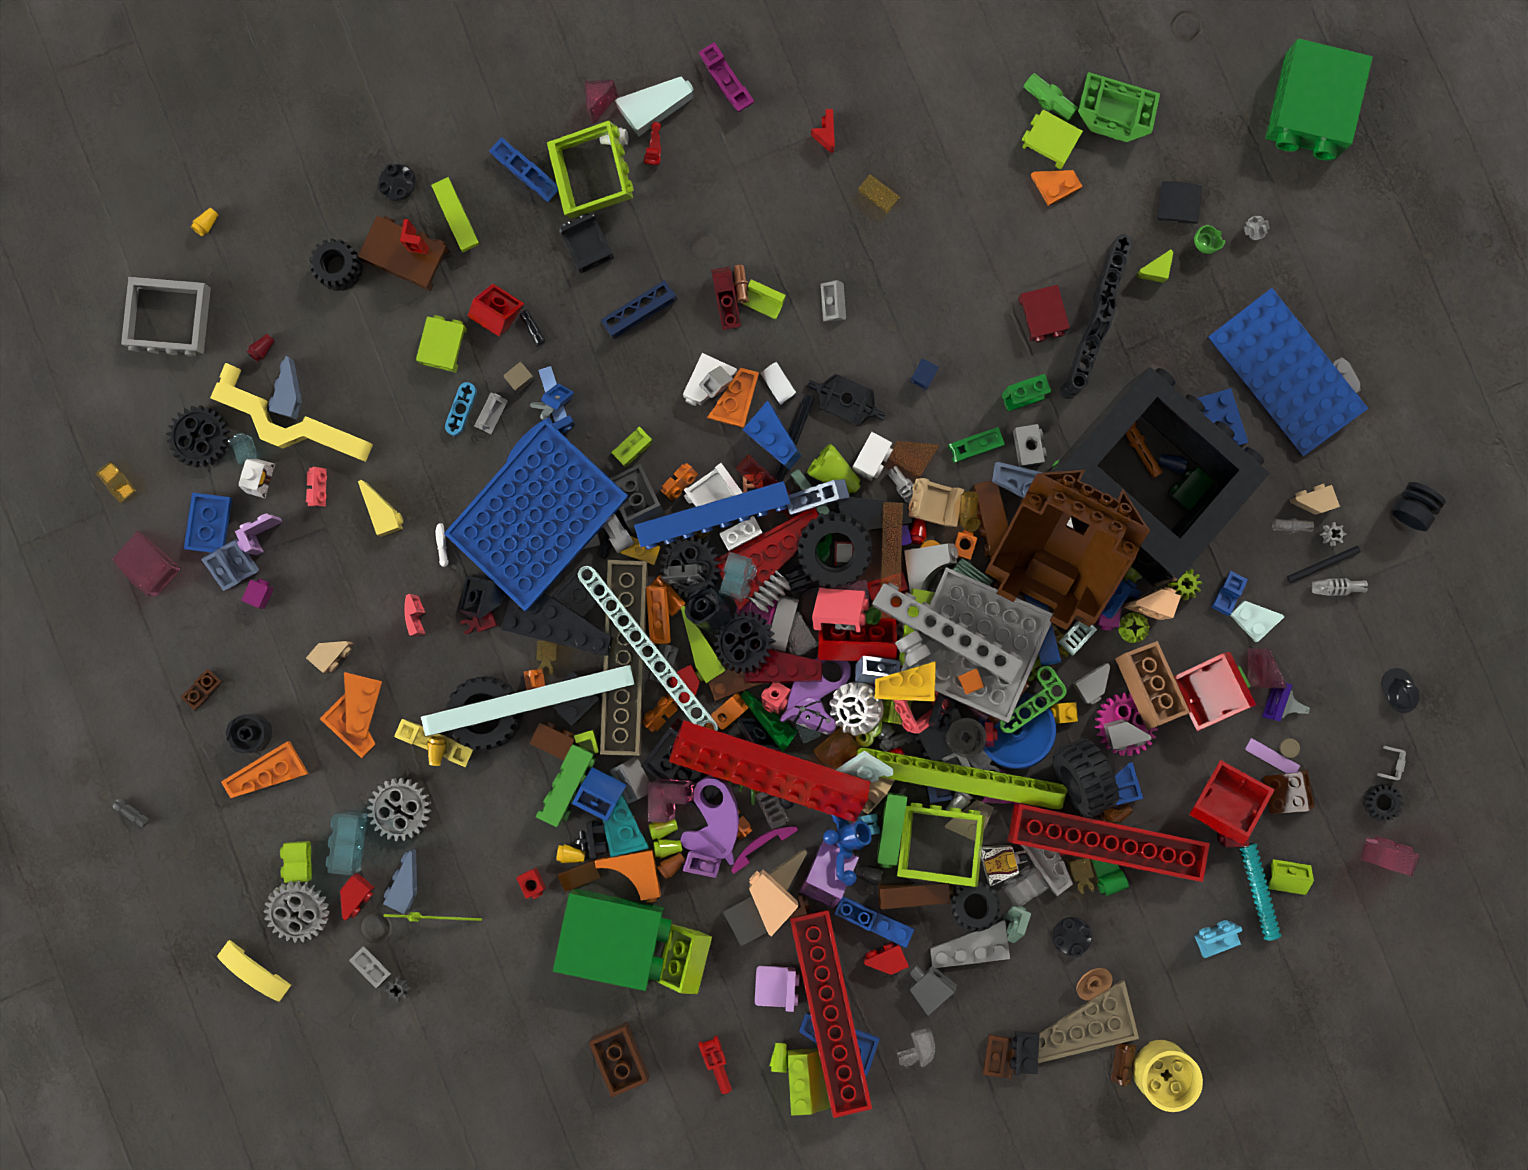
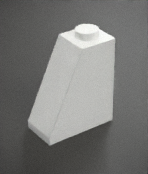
M702 353L683 393L684 398H686L685 401L696 406V404L702 405L710 398L699 386L700 382L710 371L722 366L734 378L737 374V369Z

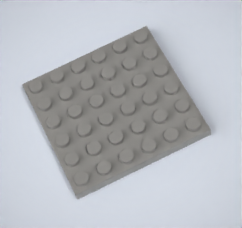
M946 567L930 603L933 611L938 614L940 612L947 614L951 617L950 621L955 624L957 622L963 623L968 627V631L973 634L976 631L984 635V640L989 643L994 641L1003 647V651L1016 653L1020 656L1019 660L1023 661L1012 683H1007L919 633L922 638L921 644H926L931 654L910 667L905 661L900 672L936 661V692L1009 723L1052 623L1049 621L1052 613L1018 598L1012 602L996 594L997 589ZM926 617L925 624L928 627H934L935 619L933 617ZM945 626L942 629L944 636H952L953 631L950 627ZM962 636L960 644L968 647L970 644L969 638ZM979 646L977 649L978 655L985 657L987 649L984 646ZM996 656L995 664L1002 667L1005 663L1004 658ZM977 668L984 687L965 695L958 676Z

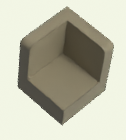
M521 361L504 374V378L517 394L535 380Z

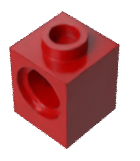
M537 867L516 877L526 899L529 897L535 899L543 895L542 891L546 889V886ZM528 880L536 882V889L528 887Z

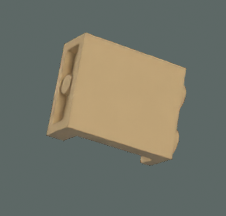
M926 478L916 479L913 485V495L909 504L908 516L945 527H957L964 489L930 482Z

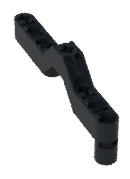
M1126 234L1119 235L1109 247L1094 294V310L1089 325L1076 350L1068 379L1060 388V393L1065 399L1074 398L1088 385L1099 348L1111 326L1117 308L1116 294L1132 247V240ZM1113 260L1117 261L1118 265H1115ZM1107 277H1110L1113 282H1110ZM1079 362L1083 363L1086 369L1081 368Z

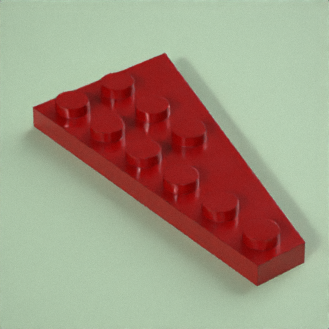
M815 508L793 517L716 558V560L722 561V563L717 565L718 568L722 569L719 573L739 611L751 601L748 597L753 598V592H759V586L764 587V581H770L769 576H775V570L779 571L798 552L799 539L804 527H807L808 522L812 519L818 518L819 514Z

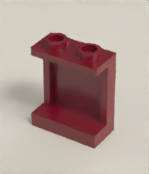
M1058 284L1020 294L1018 300L1020 305H1023L1030 332V341L1035 340L1036 343L1047 340V337L1050 336L1059 338L1064 336L1070 329Z

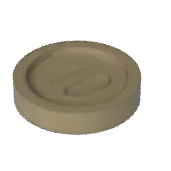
M1287 738L1280 743L1279 750L1283 756L1293 758L1298 755L1300 746L1296 740Z

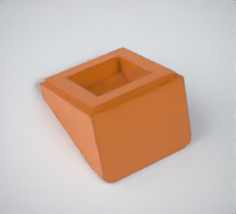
M977 668L958 676L965 695L984 687Z

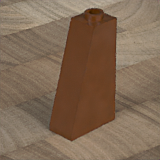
M935 881L878 884V903L881 909L950 903V898H953V887L949 886V883Z

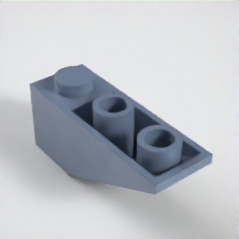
M285 356V359L280 364L281 372L279 379H276L274 384V395L269 400V411L297 420L302 399L294 360Z
M415 849L405 852L401 859L403 865L400 870H396L392 878L394 883L392 887H388L384 894L386 899L383 904L402 914L409 912L417 895Z

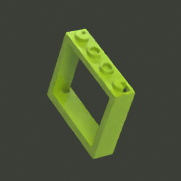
M610 121L547 142L564 215L571 219L633 198L632 191H634L632 182L628 179L627 173H629V168L623 158L625 151L618 138L620 137V131ZM609 134L622 191L576 207L562 150Z
M911 803V806H906L897 876L978 887L985 816L980 815V811L976 810L961 813L960 808L949 807V811L941 810L942 806L930 805V809L922 808L923 804ZM914 813L977 821L971 878L908 869Z

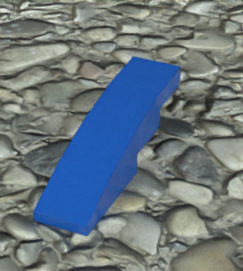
M502 137L489 150L498 161L547 202L558 191L557 184L517 149L515 150Z

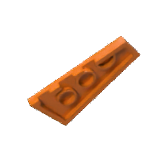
M287 741L221 781L230 798H234L309 773L291 742Z

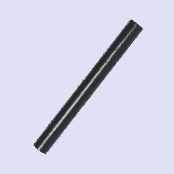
M1355 546L1288 575L1287 580L1289 583L1347 559L1360 553V548Z

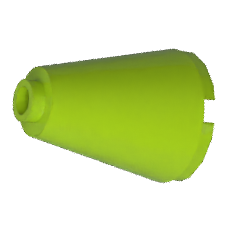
M831 444L827 445L819 453L820 456L811 463L807 473L823 483L845 479L848 494L851 492L853 494L856 493L861 486L859 484V477L838 450Z

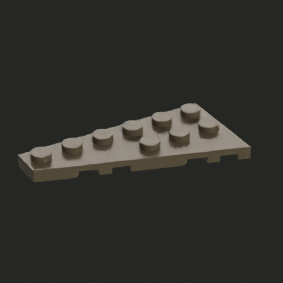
M1119 981L1039 1032L1038 1063L1139 1039L1125 981Z

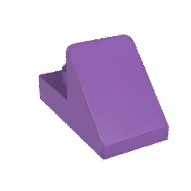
M689 851L683 871L716 878L722 859Z

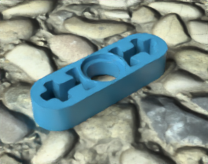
M469 382L462 383L459 386L445 423L446 431L452 436H458L463 432L477 395V389ZM468 387H470L472 393L467 394L466 400L469 401V403H466L465 401L460 400V397L464 399L465 393L463 392V390L468 389ZM460 404L466 406V411L463 414H457L456 407ZM455 415L458 418H463L462 421H460L459 419L457 421V426H459V429H455L452 432V428H450V425H454L456 422V419L453 418V416Z

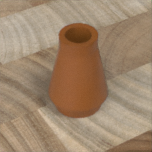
M679 852L677 855L660 862L657 869L666 880L669 877L672 878L686 860Z

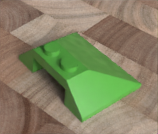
M1088 72L1078 112L1091 132L1128 142L1152 133L1160 93Z

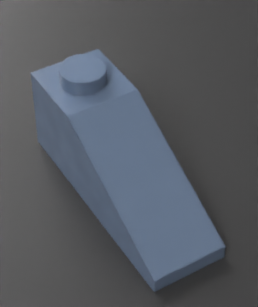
M845 479L832 480L788 495L790 504H787L789 514L793 515L850 498Z

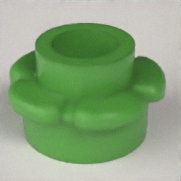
M873 606L864 613L866 614L867 624L876 625L882 617V612Z

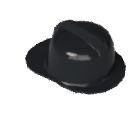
M1399 668L1388 670L1382 677V687L1391 707L1399 713L1411 712L1418 705L1420 698L1418 688L1405 670Z

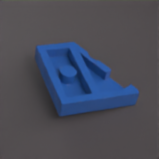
M1133 762L1129 763L1115 775L1119 792V800L1115 806L1143 799Z

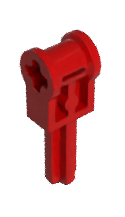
M716 1035L714 1039L706 1042H698L708 1071L713 1070L721 1093L727 1094L731 1092L732 1087L724 1068L726 1058L718 1036Z

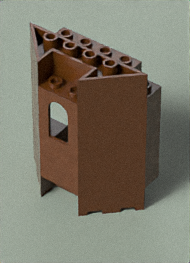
M1085 470L1036 474L985 571L986 574L1002 582L996 594L1012 602L1015 601L1020 591L1054 608L1055 610L1049 621L1066 630L1073 619L1088 627L1095 624L1150 532L1123 489L1117 499L1109 494L1081 482L1080 480ZM1071 516L1089 524L1085 534L1067 526Z

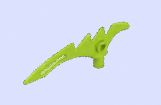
M410 912L408 915H383L384 917L408 918L409 921L418 922L421 919L482 921L481 918L422 916L418 912Z

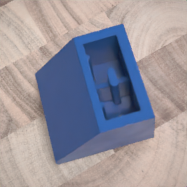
M592 767L572 804L608 821L627 784Z

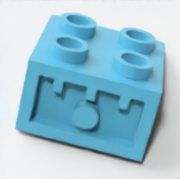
M1224 920L1218 922L1217 926L1211 929L1210 927L1200 929L1199 933L1194 936L1202 956L1207 958L1241 945L1237 933L1243 930L1239 925Z

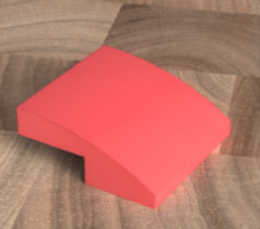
M413 594L406 595L405 620L409 635L419 637L426 634L419 619V616L425 614L419 596Z

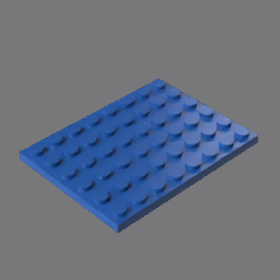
M544 419L444 534L512 600L527 612L624 504L629 496L548 420Z

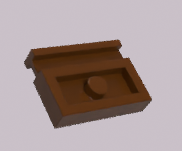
M988 1034L983 1075L1012 1080L1013 1069H1010V1058L1014 1057V1049H1011V1038Z

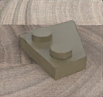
M975 799L965 809L961 810V813H968L969 810L980 811V815L985 816V830L994 807ZM953 818L944 825L945 828L973 841L976 839L977 821Z

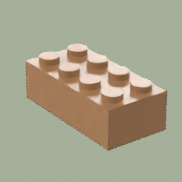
M1158 641L1127 652L1115 659L1147 730L1190 713Z

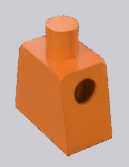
M737 692L713 712L711 717L717 723L718 729L724 730L749 707ZM712 723L706 724L707 728L714 730Z

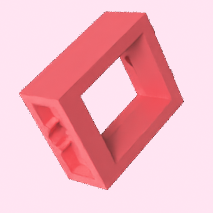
M935 691V701H936L937 696H938V693H939V692H936V691ZM946 699L942 703L944 710L948 707ZM893 700L895 710L900 714L903 721L902 725L907 732L919 734L929 727V719L933 708L915 721L908 706V700Z

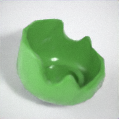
M1210 225L1199 228L1194 237L1195 246L1200 252L1205 254H1212L1222 249L1225 240L1221 238L1222 232Z

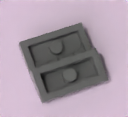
M752 895L723 911L740 946L767 933Z

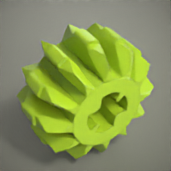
M1190 569L1188 572L1186 570L1179 580L1168 583V587L1173 586L1178 595L1183 597L1184 600H1188L1189 596L1195 598V592L1201 591L1197 585H1201L1202 582L1196 580L1200 575L1196 574L1193 576L1194 570ZM1182 582H1188V586H1182Z

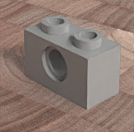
M1038 424L1015 428L1013 436L1019 467L1043 464L1047 454L1045 447L1042 448V429H1039ZM1026 442H1033L1035 449H1027Z

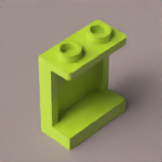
M1042 110L1040 115L1036 114L1031 122L1033 128L1031 131L1027 130L1024 134L1022 148L1026 149V147L1037 151L1057 162L1055 167L1062 169L1083 131Z
M434 315L433 318L427 316L416 361L422 365L457 373L458 365L456 362L464 332H467L463 322L458 320H452V322L445 321V318Z

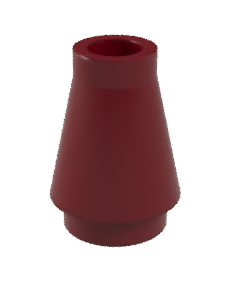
M265 334L262 338L248 346L249 349L246 352L259 362L265 358L275 341L268 334Z

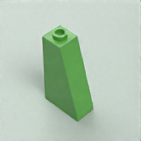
M888 792L884 797L881 833L876 859L877 863H881V867L892 868V865L897 866L907 796L905 794Z

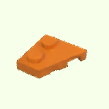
M1074 170L1039 171L1031 174L1033 181L1048 206L1082 188V184Z

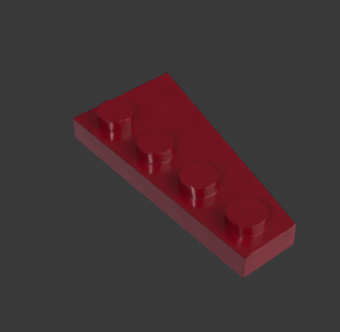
M770 650L769 653L772 655V658H765L768 664L762 662V669L755 667V673L750 672L748 669V673L744 674L745 683L822 682V661Z

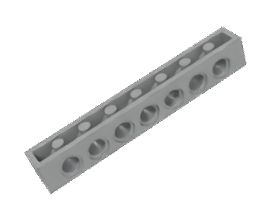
M883 584L872 603L873 607L917 630L924 636L1005 682L1012 683L1023 661L1019 660V655L1011 651L1009 653L1003 651V647L994 641L992 643L984 640L985 636L976 631L974 634L967 630L968 627L961 622L955 624L950 621L951 617L947 614L934 612L931 605L925 602L922 604L915 601V596L907 592L904 595L898 591L899 588L894 584ZM893 597L899 598L901 606L893 607L890 600ZM908 608H917L918 616H909ZM926 617H933L935 619L934 627H928L925 624ZM948 626L952 629L953 634L951 637L943 635V627ZM962 636L969 638L970 644L968 647L960 644ZM979 646H984L987 649L985 657L978 655L977 649ZM996 656L1004 658L1005 663L1002 667L995 664Z

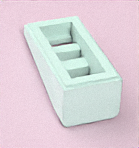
M1077 621L1061 638L1059 643L1073 656L1097 629L1093 625L1088 627ZM1078 627H1080L1086 634L1084 635V634L1078 629ZM1074 631H1076V632L1082 637V639H1080V638L1074 633ZM1066 640H1068V641L1074 646V648H1072V647L1066 642Z

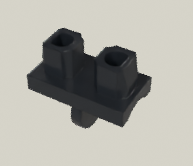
M589 821L586 823L587 838L585 831H579L580 838L575 839V844H581V851L587 850L586 843H588L589 857L596 858L598 855L607 852L606 842L596 843L595 836L604 835L605 829L603 823Z

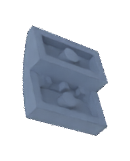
M238 538L201 559L223 591L259 571L250 555L239 548L237 544Z

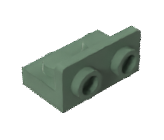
M1012 906L1003 914L1002 918L1010 921L1006 933L1009 934L1007 941L1011 943L1017 942L1025 935L1031 913L1027 912L1024 907Z

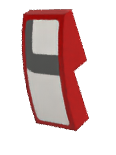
M835 542L834 566L844 565L851 559L854 551L852 542Z

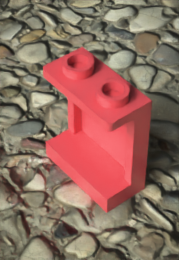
M819 588L812 615L814 630H822L823 623L855 625L856 632H861L862 625L865 626L866 614L864 613L869 608V599H866L865 591Z

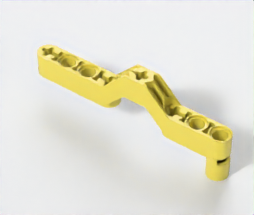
M225 363L219 376L221 380L219 383H216L210 398L250 414L261 440L284 449L305 439H311L364 462L367 461L373 447L372 443L305 416L302 422L286 429L273 424L267 410L269 401L235 388L242 370Z

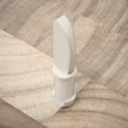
M439 523L436 527L439 563L442 567H446L449 560H447L444 525Z

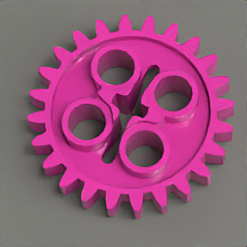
M1121 693L1120 698L1118 695H1113V700L1107 698L1108 705L1101 704L1104 710L1097 711L1101 716L1100 718H1095L1099 725L1094 727L1100 729V732L1096 735L1103 736L1100 743L1107 742L1106 749L1111 747L1108 745L1103 724L1120 719L1149 734L1151 738H1156L1152 734V731H1158L1156 727L1147 730L1143 720L1140 725L1136 723V716L1139 715L1141 717L1131 693L1127 697L1125 693ZM1119 707L1124 709L1122 717L1118 713ZM1146 741V745H1152L1151 741ZM1132 744L1127 746V749L1119 751V754L1123 756L1126 753L1127 756H1132L1133 752L1140 754L1139 748L1142 751L1147 749L1145 744L1140 746ZM1112 749V753L1118 752L1115 749Z

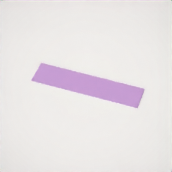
M1252 738L1245 748L1246 751L1285 773L1297 772L1300 765Z

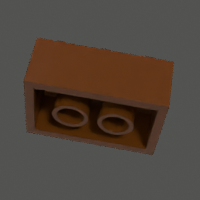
M627 1022L590 1038L589 1045L611 1098L648 1082L649 1073Z

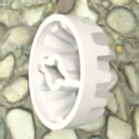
M850 682L834 692V697L829 704L832 706L830 716H834L835 724L842 728V732H849L854 736L865 734L874 729L881 721L883 702L882 699H875V689L871 685ZM848 697H854V698H856V699H855V700H851V699H849ZM840 708L844 710V714L847 717L846 721L840 713ZM850 719H862L859 723H849Z

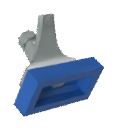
M558 383L543 394L542 402H532L530 406L532 408L544 409L540 416L544 420L550 417V414L555 409L558 410L571 400L574 392Z

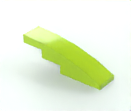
M449 177L432 184L431 186L461 251L465 252L480 245Z

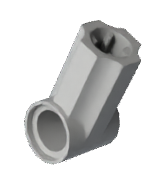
M614 514L603 528L609 535V540L616 552L620 553L632 546L634 542L627 530H624L616 514Z

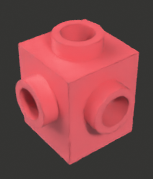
M772 683L769 688L766 687L761 695L764 709L777 715L782 710L785 711L791 689L781 683Z

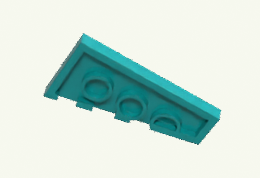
M622 795L610 820H603L611 857L649 848Z

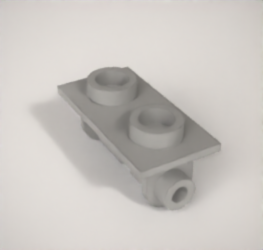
M490 393L474 427L492 435L508 400L496 393Z

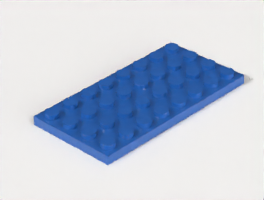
M1273 288L1208 336L1210 341L1302 456H1305L1368 409Z

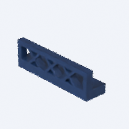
M664 280L607 315L601 321L614 340L677 301V298ZM665 287L667 293L657 298V291ZM645 298L652 300L651 303L643 308L640 307L641 300ZM629 308L636 309V312L628 317H624L625 310ZM612 318L620 319V322L609 327L607 323Z

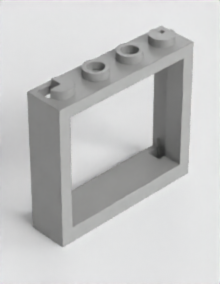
M128 277L121 344L127 347L128 350L140 352V349H144L149 353L158 354L159 351H166V354L178 355V352L184 353L186 356L204 354L211 288L205 283ZM139 289L197 294L192 344L134 340Z

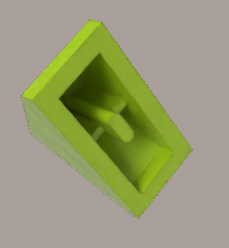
M1169 250L1136 273V277L1164 283L1169 278L1173 251Z

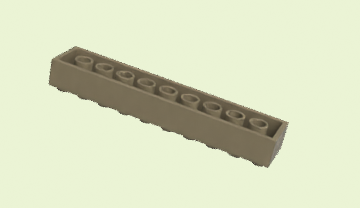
M608 560V587L646 633L648 562ZM614 600L609 601L607 604L609 611H614L617 607V603ZM606 614L605 632L612 636L613 640L609 656L604 655L603 671L630 665L635 684L603 692L600 754L641 755L645 662ZM627 616L620 617L619 624L622 627L628 625L629 618ZM634 631L631 634V639L634 642L639 641L641 633Z

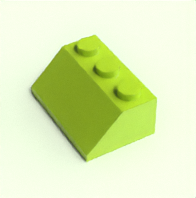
M671 924L668 942L665 943L662 955L664 963L658 983L682 994H698L712 937L697 930Z
M818 1048L788 1050L791 1116L811 1115L829 1109L830 1104Z

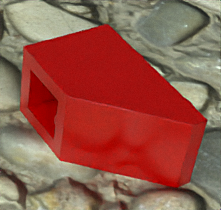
M689 665L676 673L696 697L700 680L692 665ZM672 676L669 682L672 688L677 686L678 680ZM682 692L679 699L682 703H687L690 700V695L687 692Z
M358 873L352 875L340 890L342 917L345 921L351 917L354 919L361 911L359 908L363 902L367 903L373 896L372 891L375 887Z
M893 941L883 945V949L879 951L874 949L867 952L866 956L863 957L865 965L890 975L909 967L900 945Z

